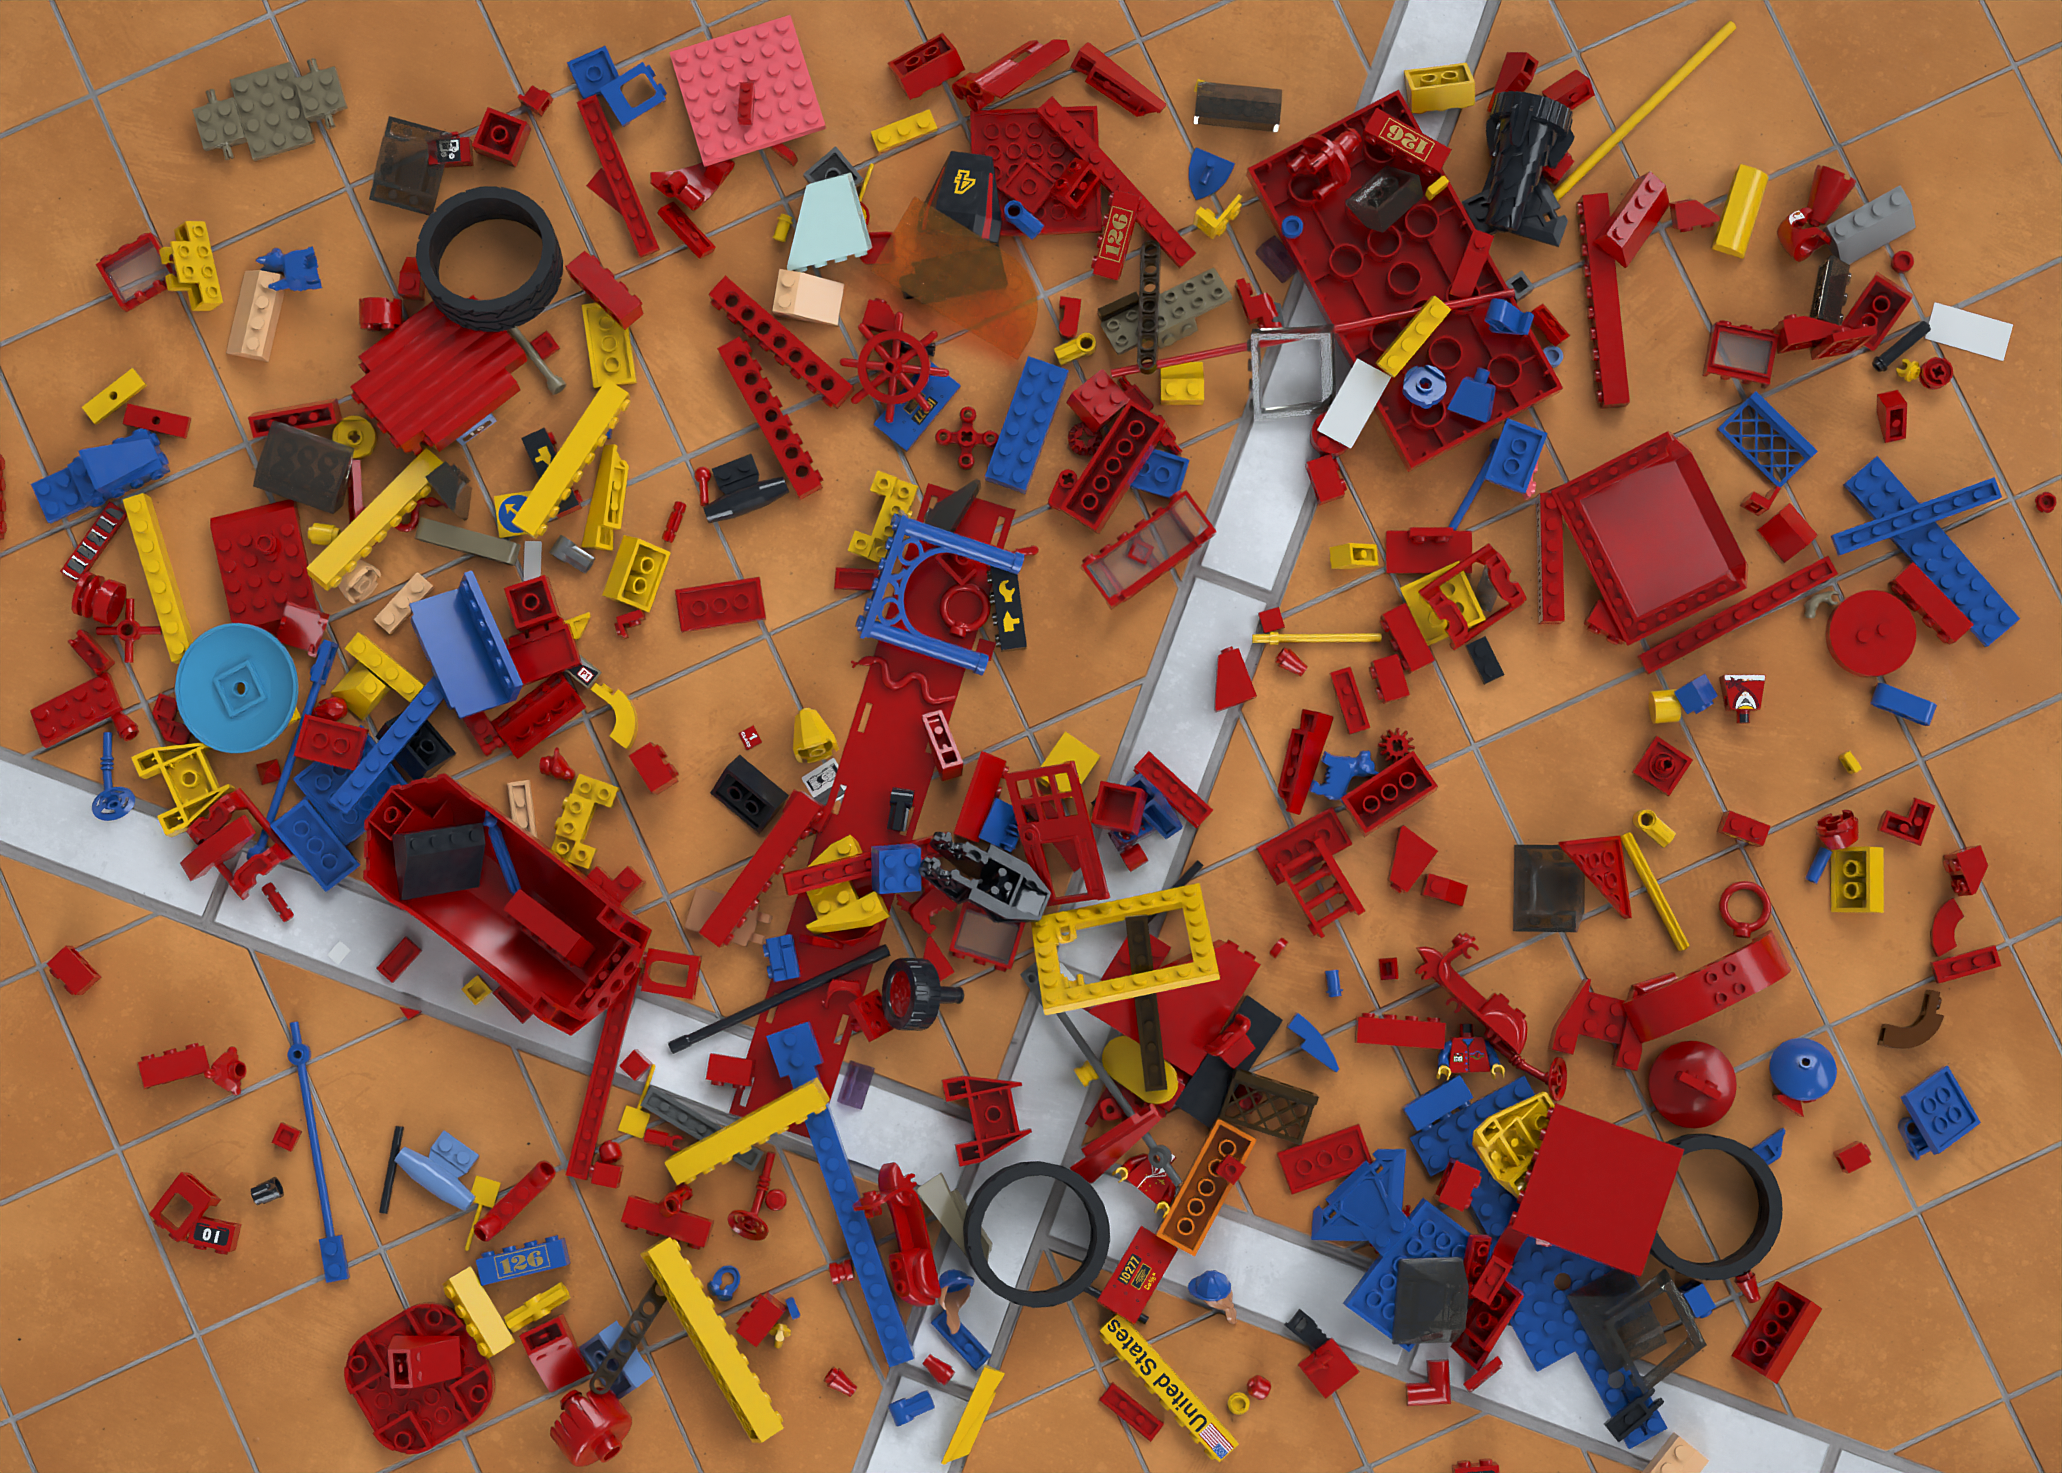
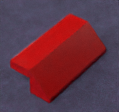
M560 672L552 675L491 723L496 732L507 743L513 755L519 759L584 710L586 705L563 673Z

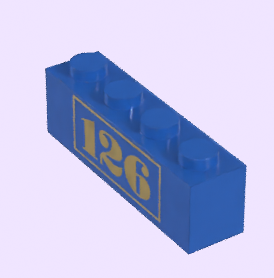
M558 1235L545 1238L546 1242L537 1244V1240L524 1243V1247L516 1249L514 1245L502 1248L503 1252L495 1254L494 1250L481 1253L482 1257L476 1259L481 1286L570 1264L565 1238L559 1239Z

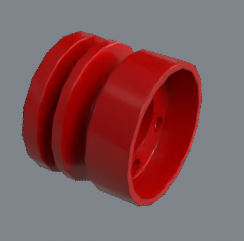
M86 572L80 578L73 593L72 612L79 616L83 615V617L88 619L93 617L95 621L111 626L117 621L123 610L127 595L126 585L112 579L105 581L103 576H96L94 573Z

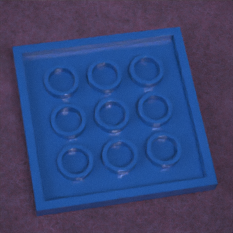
M369 733L360 763L377 744ZM314 761L295 776L293 780L342 843L348 846L367 831L364 829L365 819L389 788L397 784H408L392 762L347 816L331 805L329 800L352 774L353 770Z

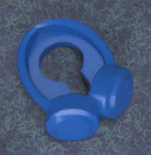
M723 1266L715 1273L713 1280L707 1283L709 1293L712 1296H717L718 1300L721 1301L732 1300V1293H734L740 1283V1273L733 1266ZM724 1273H731L734 1277L733 1283L726 1285L724 1290H720L719 1286L722 1283V1275Z

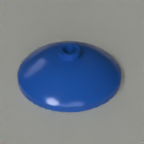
M1795 1038L1787 1040L1775 1049L1770 1059L1769 1071L1773 1083L1783 1094L1796 1100L1810 1101L1818 1099L1830 1091L1836 1080L1837 1067L1832 1054L1822 1044L1811 1039ZM1802 1061L1808 1062L1809 1065H1808V1066H1804V1065L1802 1064Z

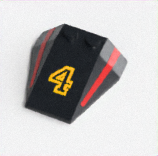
M951 151L920 210L916 232L938 235L939 232L974 237L978 241L999 244L1002 218L993 157Z

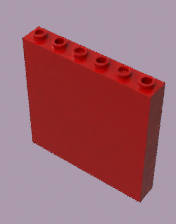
M1556 1103L1554 1108L1549 1107L1546 1120H1549L1548 1127L1541 1130L1538 1139L1542 1141L1540 1150L1536 1148L1531 1159V1161L1535 1162L1533 1170L1528 1169L1524 1182L1528 1184L1526 1190H1521L1516 1203H1519L1520 1207L1518 1212L1513 1211L1509 1224L1513 1225V1231L1641 1277L1684 1149Z

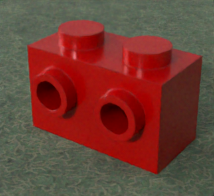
M1075 157L1068 164L1061 177L1056 180L1050 192L1062 204L1077 209L1102 175L1091 163Z

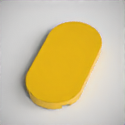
M1119 1036L1109 1041L1105 1046L1102 1054L1104 1069L1109 1076L1138 1097L1151 1104H1161L1171 1100L1178 1089L1177 1073L1168 1062L1164 1060L1167 1090L1145 1092L1140 1044L1127 1036Z

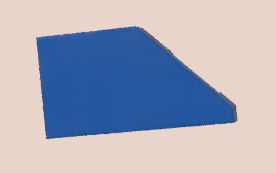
M1779 1129L1751 1148L1765 1160L1767 1165L1781 1157L1785 1129Z

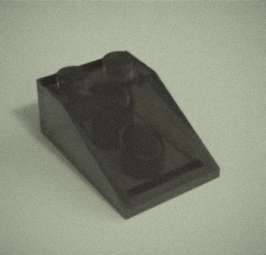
M973 480L937 503L933 509L929 508L923 518L925 519V524L954 533L981 490L980 480Z

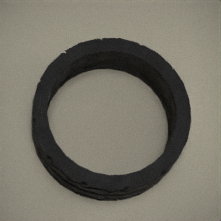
M497 186L477 187L448 198L435 209V212L431 213L423 224L418 237L420 241L417 242L416 260L420 276L436 307L447 318L458 325L483 332H500L512 329L534 319L545 309V306L550 304L557 294L562 280L560 277L563 275L561 248L553 226L544 210L530 197L516 190ZM493 219L516 221L528 226L542 239V254L537 269L525 284L506 296L492 300L468 299L452 293L440 283V260L446 247L462 230L475 223Z
M1700 1133L1686 1134L1669 1140L1668 1144L1684 1149L1682 1156L1702 1149H1718L1739 1161L1752 1177L1756 1187L1759 1203L1758 1217L1753 1232L1745 1244L1735 1253L1721 1260L1709 1263L1683 1260L1666 1246L1658 1231H1656L1649 1253L1663 1265L1688 1277L1701 1280H1726L1747 1272L1759 1264L1768 1254L1780 1232L1783 1216L1782 1194L1773 1172L1765 1160L1751 1148L1733 1139Z
M1041 1161L1019 1162L1004 1167L990 1176L975 1192L967 1208L963 1225L964 1248L970 1266L980 1281L992 1292L1017 1305L1031 1308L1052 1307L1072 1300L1084 1292L1098 1277L1107 1258L1110 1244L1109 1219L1103 1201L1095 1189L1081 1175L1056 1164ZM1042 1175L1052 1177L1070 1187L1084 1204L1091 1227L1088 1251L1078 1270L1060 1285L1040 1291L1019 1290L1000 1280L989 1267L981 1243L983 1218L992 1199L1012 1182L1029 1176Z

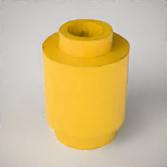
M314 523L308 529V539H311L312 544L329 546L341 534V528H336V525Z

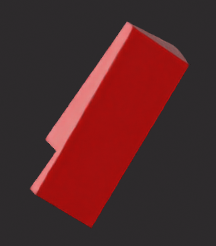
M1505 1279L1490 1306L1476 1298L1458 1324L1461 1332L1450 1347L1477 1371L1483 1366L1524 1297L1523 1291Z

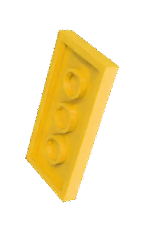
M597 303L582 305L594 389H600L606 379L617 386L637 383L629 327L624 330Z

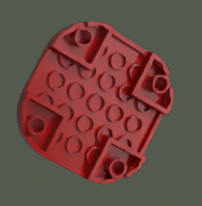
M424 1302L413 1305L360 1337L348 1353L346 1367H344V1378L350 1395L353 1394L374 1430L373 1435L392 1451L395 1450L410 1455L428 1451L478 1420L492 1402L495 1392V1375L492 1365L485 1356L480 1354L477 1349V1342L474 1337L468 1334L464 1320L456 1314L453 1308L436 1302ZM393 1336H460L462 1376L416 1388H391L388 1348Z

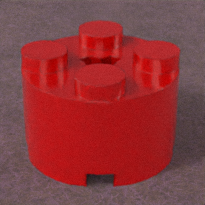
M385 297L359 299L360 329L379 332L381 327V329L393 331L402 324L401 299L393 298V302H389Z
M1325 412L1317 417L1311 428L1310 443L1320 455L1326 456L1331 454L1332 458L1341 456L1349 447L1317 430L1327 413Z

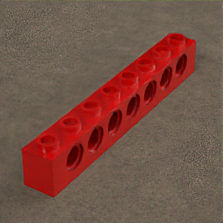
M726 275L708 294L712 306L718 311L723 309L727 313L726 317L734 325L738 322L743 327L742 331L749 338L754 336L759 341L758 345L765 352L770 350L775 355L773 358L781 366L786 364L791 369L789 372L797 380L802 378L807 383L805 386L812 393L818 392L823 396L821 400L828 407L834 406L838 409L853 393L854 388L849 382ZM731 298L738 300L734 307L727 306V302ZM752 312L754 316L751 320L746 321L743 319L745 313ZM762 326L770 328L769 332L764 335L759 333V329ZM784 340L786 343L783 348H776L774 346L775 342ZM795 353L802 355L798 362L790 360L791 356ZM811 367L818 369L814 376L806 374L807 370ZM824 382H833V387L830 390H824L822 388Z
M739 336L717 348L800 500L822 489L823 487L820 482L824 480L818 469L814 471L810 464L813 463L809 452H803L800 447L803 442L799 434H793L790 426L793 424L788 414L783 416L779 409L783 405L778 396L773 397L769 391L773 387L767 377L762 378L760 371L763 369L757 358L752 360L749 354L752 352V349L747 340L742 342ZM739 358L747 359L746 364L741 367L736 365V361ZM750 376L757 377V381L753 385L746 383L747 378ZM759 395H767L766 402H756V399ZM770 413L778 415L777 419L773 422L766 420L767 415ZM780 431L788 433L785 440L777 439V434ZM792 449L797 450L798 455L796 458H787L788 451ZM800 468L808 469V474L801 478L797 476V471Z

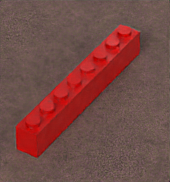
M804 791L798 793L699 931L701 935L719 948L724 945L728 946L735 937L733 933L736 928L740 929L748 919L745 916L749 910H755L760 903L758 898L762 892H768L773 885L771 880L775 874L779 876L786 865L783 863L788 857L792 858L798 850L796 846L801 839L804 841L811 832L809 829L813 822L817 823L824 814L822 812L824 808L822 804Z

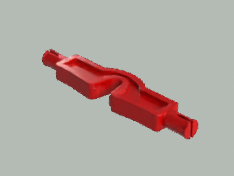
M1125 376L1118 380L1125 390L1124 393L1130 400L1148 411L1153 409V403L1141 392L1136 384L1131 385ZM1158 415L1159 418L1164 420L1162 415ZM1168 427L1161 437L1160 443L1164 448L1169 447L1173 454L1178 456L1183 451L1175 442L1176 436Z

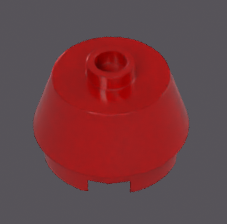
M1842 810L1843 814L1832 816V813L1817 821L1819 826H1815L1817 829L1816 835L1829 849H1844L1858 840V818L1854 816L1851 810Z

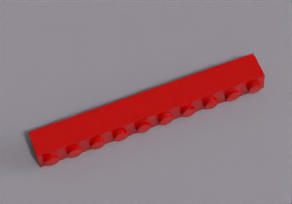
M1608 193L1586 194L1581 196L1579 202H1576L1577 215H1580L1581 223L1578 224L1579 236L1583 238L1580 251L1581 256L1585 257V264L1583 265V276L1587 277L1585 297L1589 298L1590 304L1587 307V317L1591 319L1592 327L1589 328V337L1594 342L1591 356L1592 361H1596V369H1594V381L1598 382L1596 401L1600 403V409L1626 407L1630 403L1615 259L1594 241L1610 218Z

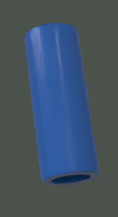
M1823 847L1819 848L1805 879L1815 884L1818 883L1832 854L1831 851Z

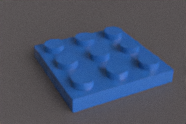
M1948 1065L1941 1067L1900 1097L1933 1155L1940 1154L1981 1123Z

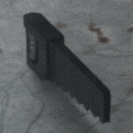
M1301 1309L1296 1312L1288 1323L1284 1324L1300 1339L1306 1341L1315 1349L1330 1339L1326 1337L1325 1333H1322V1329L1317 1328L1318 1325ZM1305 1318L1306 1325L1298 1332L1295 1328Z

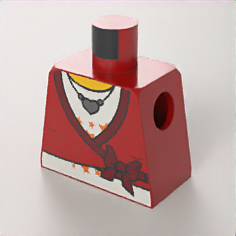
M1765 675L1720 676L1719 681L1725 710L1736 711L1737 724L1750 723V711H1757L1761 708Z

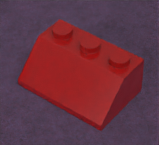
M943 33L888 62L900 87L910 100L920 97L929 89L940 86L942 82L949 78H954L960 72L966 70L957 49Z

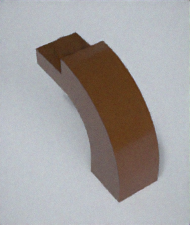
M1925 990L1920 1015L1911 1025L1898 1027L1882 1024L1877 1045L1906 1049L1919 1046L1934 1036L1944 1018V1015L1936 1014V1010H1939L1942 1001L1940 992Z

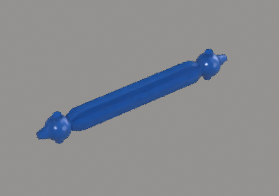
M486 810L483 825L489 827L488 833L507 887L514 896L519 888L521 889V885L501 829L496 825L498 818Z

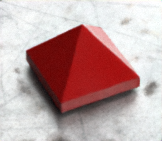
M278 759L256 764L261 785L279 781L281 770Z
M1397 957L1379 959L1381 980L1399 979Z

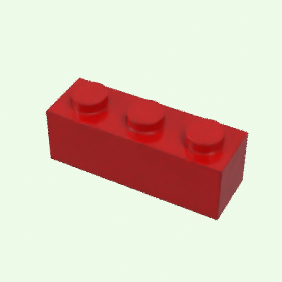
M740 82L737 117L739 125H753L755 86L753 82Z

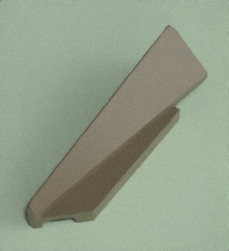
M939 1173L917 1188L916 1191L967 1257L964 1248L963 1225L968 1205L957 1188L950 1191L943 1174ZM981 1226V1243L984 1256L988 1262L993 1243Z

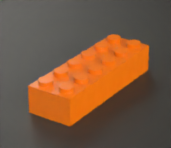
M1216 1118L1169 1207L1168 1214L1162 1219L1155 1233L1156 1236L1195 1257L1233 1186L1214 1170L1226 1153L1244 1165L1257 1139Z

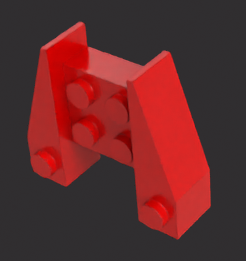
M1584 978L1555 1023L1548 1049L1573 1055L1578 1034L1615 1043L1616 1047L1611 1065L1638 1071L1643 1050L1642 1043H1640L1622 1005L1626 1001L1589 992L1591 979ZM1629 990L1627 1001L1638 996V992L1636 990Z
M964 1075L941 1080L946 1102L968 1098L976 1140L955 1144L960 1167L980 1163L1032 1133L1031 1128L1019 1130L1011 1088L1022 1086V1082Z

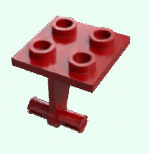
M1332 1337L1298 1363V1366L1325 1399L1360 1372Z

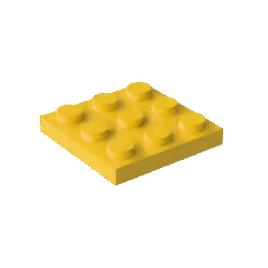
M1459 561L1400 587L1405 602L1428 646L1448 637L1444 630L1447 626L1446 619L1439 620L1430 605L1420 597L1418 591L1460 563ZM1464 571L1440 586L1444 595L1457 605L1468 624V628L1486 620Z

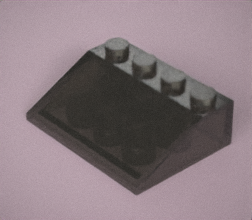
M273 421L256 468L253 487L334 514L344 505L354 448Z

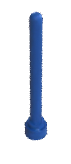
M1493 438L1489 445L1491 448L1488 458L1448 526L1453 527V531H1456L1484 482L1486 471L1499 440L1497 438Z

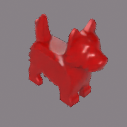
M921 876V885L924 888L922 895L915 902L911 903L900 894H896L898 901L896 905L901 906V910L908 912L912 920L921 925L922 930L930 935L937 928L934 924H930V917H933L934 913L937 915L943 907L952 912L958 904Z

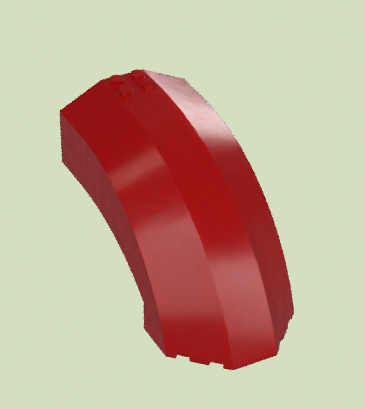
M446 773L438 774L437 777L430 779L422 778L410 781V784L406 785L397 784L391 786L365 819L364 829L367 830V840L364 841L366 870H363V879L387 901L410 913L455 947L505 988L541 1021L572 1036L606 1010L637 971L652 929L559 854ZM486 810L498 818L496 825L501 829L521 885V890L597 948L581 969L575 964L571 968L507 918L509 914L503 908L513 895L507 887L488 833V826L483 825L485 851L480 886L478 888L407 900H399L392 834L463 823H483Z

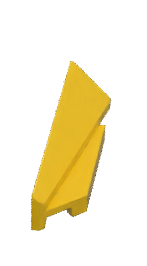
M615 444L603 447L581 545L583 548L613 551V529H621L629 466L625 460H621L617 452L618 446Z
M986 1364L984 1365L941 1464L945 1465L970 1453L996 1392L994 1390L1004 1377V1372Z

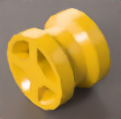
M1088 1060L1080 1068L1076 1067L1073 1069L1084 1087L1088 1086L1090 1081L1099 1078Z

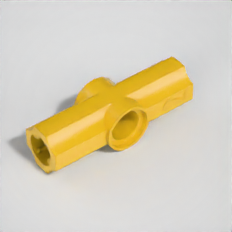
M560 1282L544 1293H539L524 1302L523 1306L513 1310L504 1317L506 1325L514 1333L532 1321L535 1322L544 1317L553 1308L558 1307L571 1298L567 1288Z

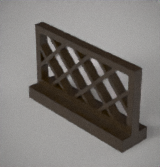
M1237 1067L1233 1069L1232 1078L1218 1118L1301 1145L1319 1096L1314 1092ZM1235 1084L1244 1085L1248 1093L1236 1098L1233 1093ZM1258 1091L1265 1092L1268 1099L1256 1105L1252 1094ZM1250 1096L1254 1107L1243 1112L1238 1101ZM1280 1097L1284 1098L1288 1106L1277 1111L1272 1101ZM1236 1103L1240 1114L1234 1117L1225 1115L1227 1107ZM1270 1103L1275 1113L1263 1118L1258 1108ZM1300 1104L1308 1106L1306 1114L1297 1118L1293 1108ZM1256 1110L1261 1120L1254 1124L1248 1123L1245 1115ZM1291 1110L1295 1120L1284 1125L1279 1115ZM1277 1116L1281 1127L1275 1130L1268 1129L1265 1122ZM1296 1123L1300 1128L1297 1138L1289 1136L1286 1128Z

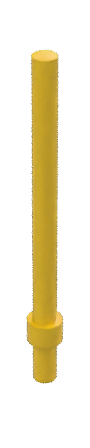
M1269 632V634H1252V643H1269V645L1303 642H1381L1382 640L1381 633L1278 634V632Z

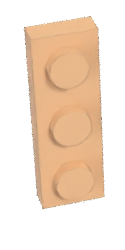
M417 572L374 620L392 635L412 613L409 604L423 600L434 589V586Z

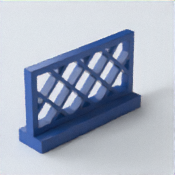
M1757 391L1718 428L1745 457L1775 486L1782 487L1818 452ZM1747 405L1755 410V419H1742V410ZM1739 414V419L1733 420ZM1730 422H1739V435H1730L1724 428ZM1742 422H1755V434L1742 435ZM1758 422H1767L1770 425V434H1758ZM1733 437H1739V443ZM1742 437H1755V450H1746L1742 446ZM1758 437H1770V449L1758 450ZM1773 437H1782L1786 440V448L1773 449ZM1758 452H1770V465H1761L1758 462ZM1773 452H1785V465H1773ZM1789 452H1798L1803 459L1798 464H1789ZM1764 467H1770V473ZM1773 467H1785V477L1780 482L1773 477Z

